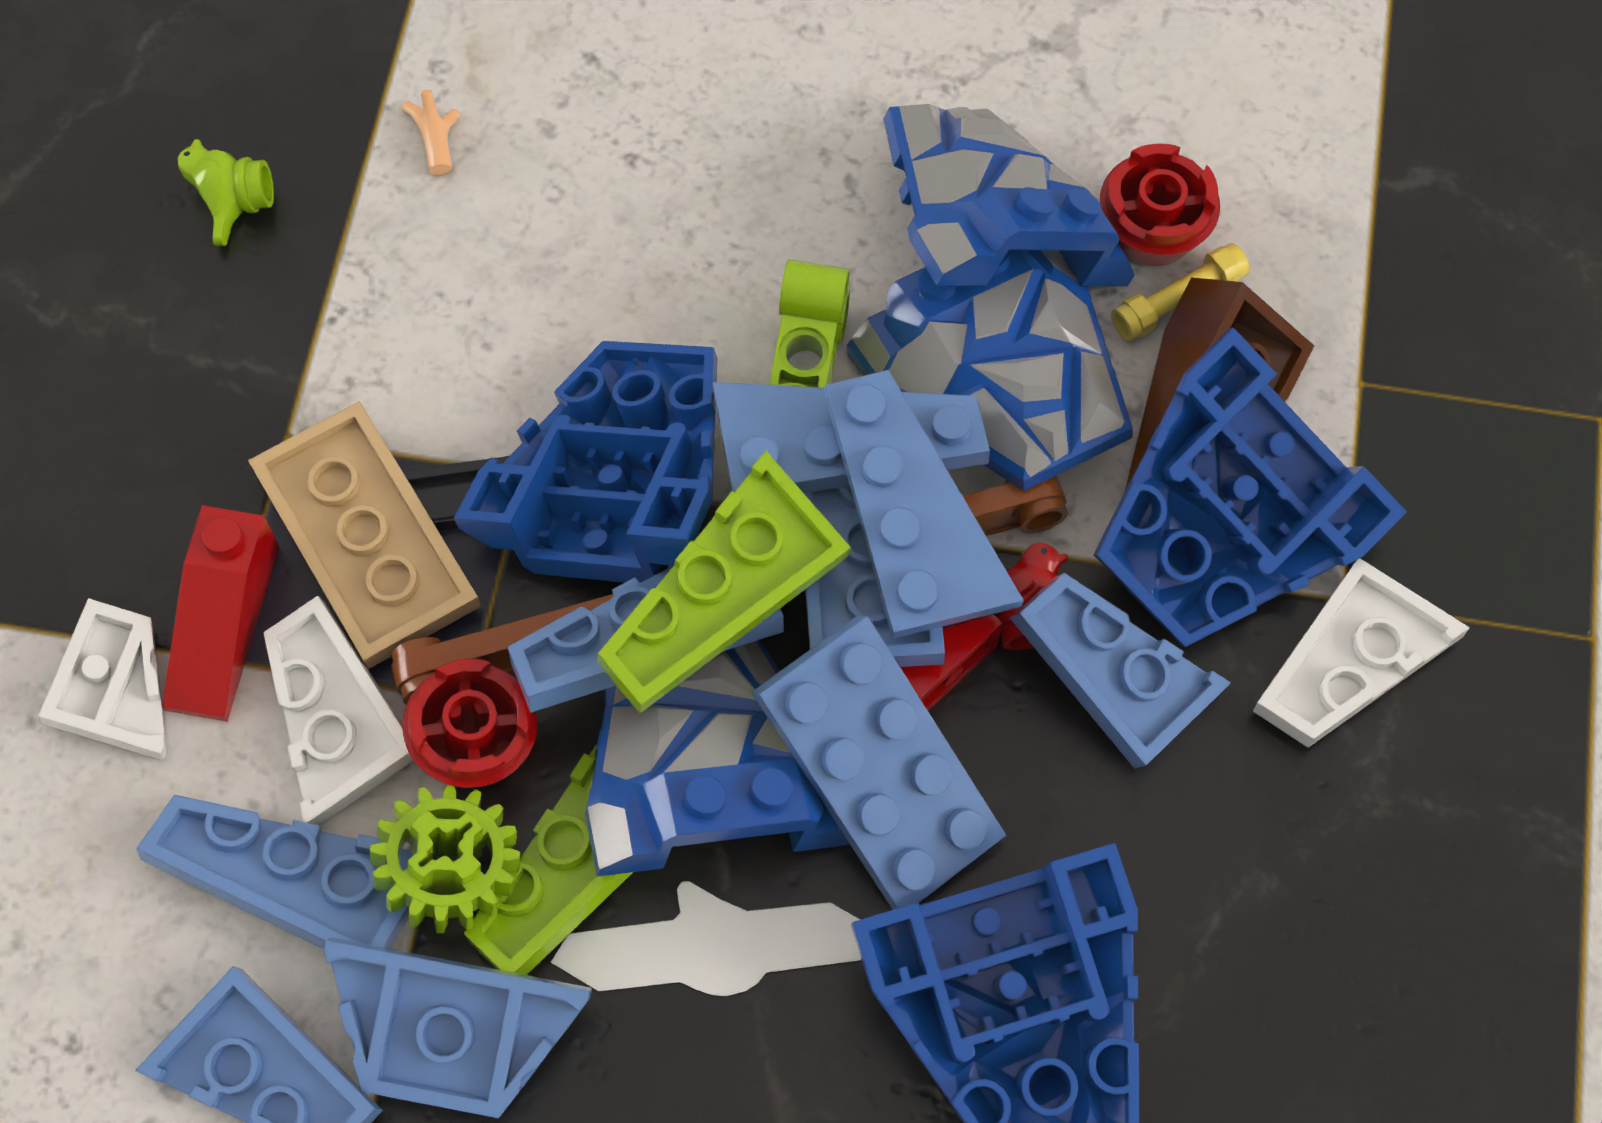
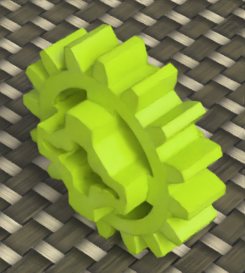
M446 785L443 791V798L433 799L426 787L419 788L418 805L412 808L408 803L398 799L394 803V817L397 822L380 819L377 824V838L382 843L370 846L371 864L379 867L373 871L375 890L390 889L386 895V908L391 913L400 910L405 905L409 907V926L416 928L425 916L434 918L437 933H444L448 925V918L458 917L460 924L466 930L473 928V911L479 908L483 913L493 917L497 913L498 900L495 893L511 896L514 890V877L509 873L519 871L520 851L512 849L516 845V827H499L503 822V807L497 804L485 811L480 808L481 791L475 789L464 801L456 799L455 786ZM407 841L411 845L413 856L408 860V868L402 871L399 857ZM487 845L492 860L488 871L484 875L481 872V863L477 859L482 856V848ZM438 854L440 858L436 861L433 860V856ZM456 855L458 859L453 862L450 858Z

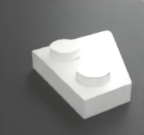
M88 598L38 715L41 723L164 761L167 747L154 628L151 617Z

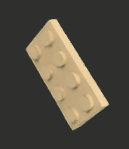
M360 401L248 460L368 669L390 658L392 651L400 644L412 639L427 637L481 607L478 596Z

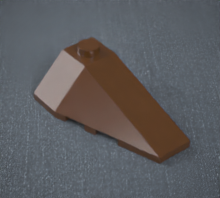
M1191 277L1164 329L1126 488L1129 482H1131L1184 373L1228 329L1234 328L1277 373L1268 385L1284 402L1289 398L1315 345L1243 282Z

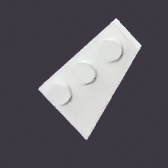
M1359 558L1261 696L1253 712L1309 748L1463 638L1470 627Z
M316 596L263 633L278 704L284 710L290 745H287L292 769L297 772L303 800L299 802L303 822L321 825L414 760L411 758L404 742L401 720L327 604L319 596Z

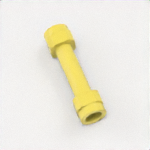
M1230 243L1225 247L1220 246L1205 255L1200 268L1147 298L1140 293H1136L1122 301L1120 306L1111 311V319L1116 331L1128 342L1136 338H1142L1155 331L1158 318L1176 308L1191 277L1238 282L1239 279L1250 272L1249 262L1245 253L1234 243Z

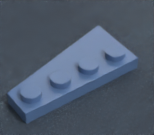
M886 370L825 385V398L892 639L1021 607L1024 601L890 371Z

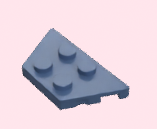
M336 938L325 940L323 950L326 962H331L341 999L338 1007L344 1030L351 1037L355 1051L352 1059L361 1092L499 1118L589 1001L592 992L590 987Z

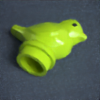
M195 139L190 147L184 149L179 154V170L184 178L196 187L213 216L214 246L223 247L227 245L231 227L243 211L253 214L257 213L260 208L272 207L274 202L273 179L270 168L265 160L252 161L249 157H243L237 161L227 152L205 149L199 139Z

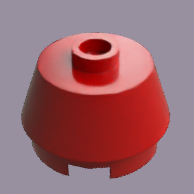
M1163 143L1148 144L1132 150L1129 158L1120 162L1110 171L1101 187V208L1119 236L1118 245L1128 258L1141 264L1160 266L1181 259L1210 236L1219 219L1220 198L1217 181L1208 165L1203 170L1193 160L1179 155L1181 147Z
M460 659L439 666L435 669V673L422 681L414 690L407 702L403 715V737L411 758L427 775L447 785L462 788H478L506 778L525 761L536 738L537 715L536 711L530 713L518 680L512 675L491 666V663L486 660Z

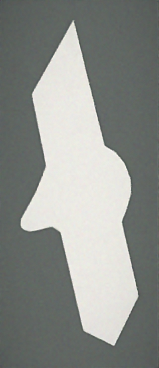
M684 881L677 889L680 913L674 920L571 933L566 937L550 963L597 991L680 982L710 995L729 996L747 991L758 984L768 972L862 960L851 926L852 922L860 919L831 902L746 911L717 898L691 882Z

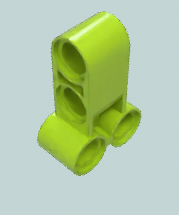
M787 260L779 303V314L782 317L769 385L825 388V385L831 384L837 346L843 342L850 301V290H848L849 268ZM800 351H811L821 358V361L809 370L794 368L789 363L790 358Z

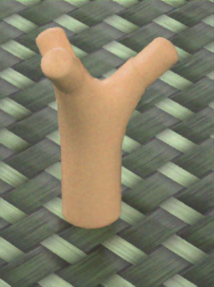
M423 90L421 92L423 109L410 101H405L402 104V110L413 117L422 133L430 174L436 176L445 175L452 171L448 132L450 127L460 118V113L456 109H451L441 118L437 112L432 91Z

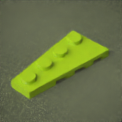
M765 450L752 466L750 474L735 492L731 491L715 511V516L694 542L690 541L675 559L674 566L656 588H651L599 651L597 663L637 711L641 713L848 558L851 547Z
M596 746L590 755L584 753L570 774L571 783L553 810L547 808L533 829L535 837L520 858L519 871L509 873L514 877V890L511 896L495 893L498 900L497 913L491 917L479 910L473 919V928L464 932L469 943L497 970L527 975L633 873L598 877L596 875L585 816L590 788H592L596 763Z

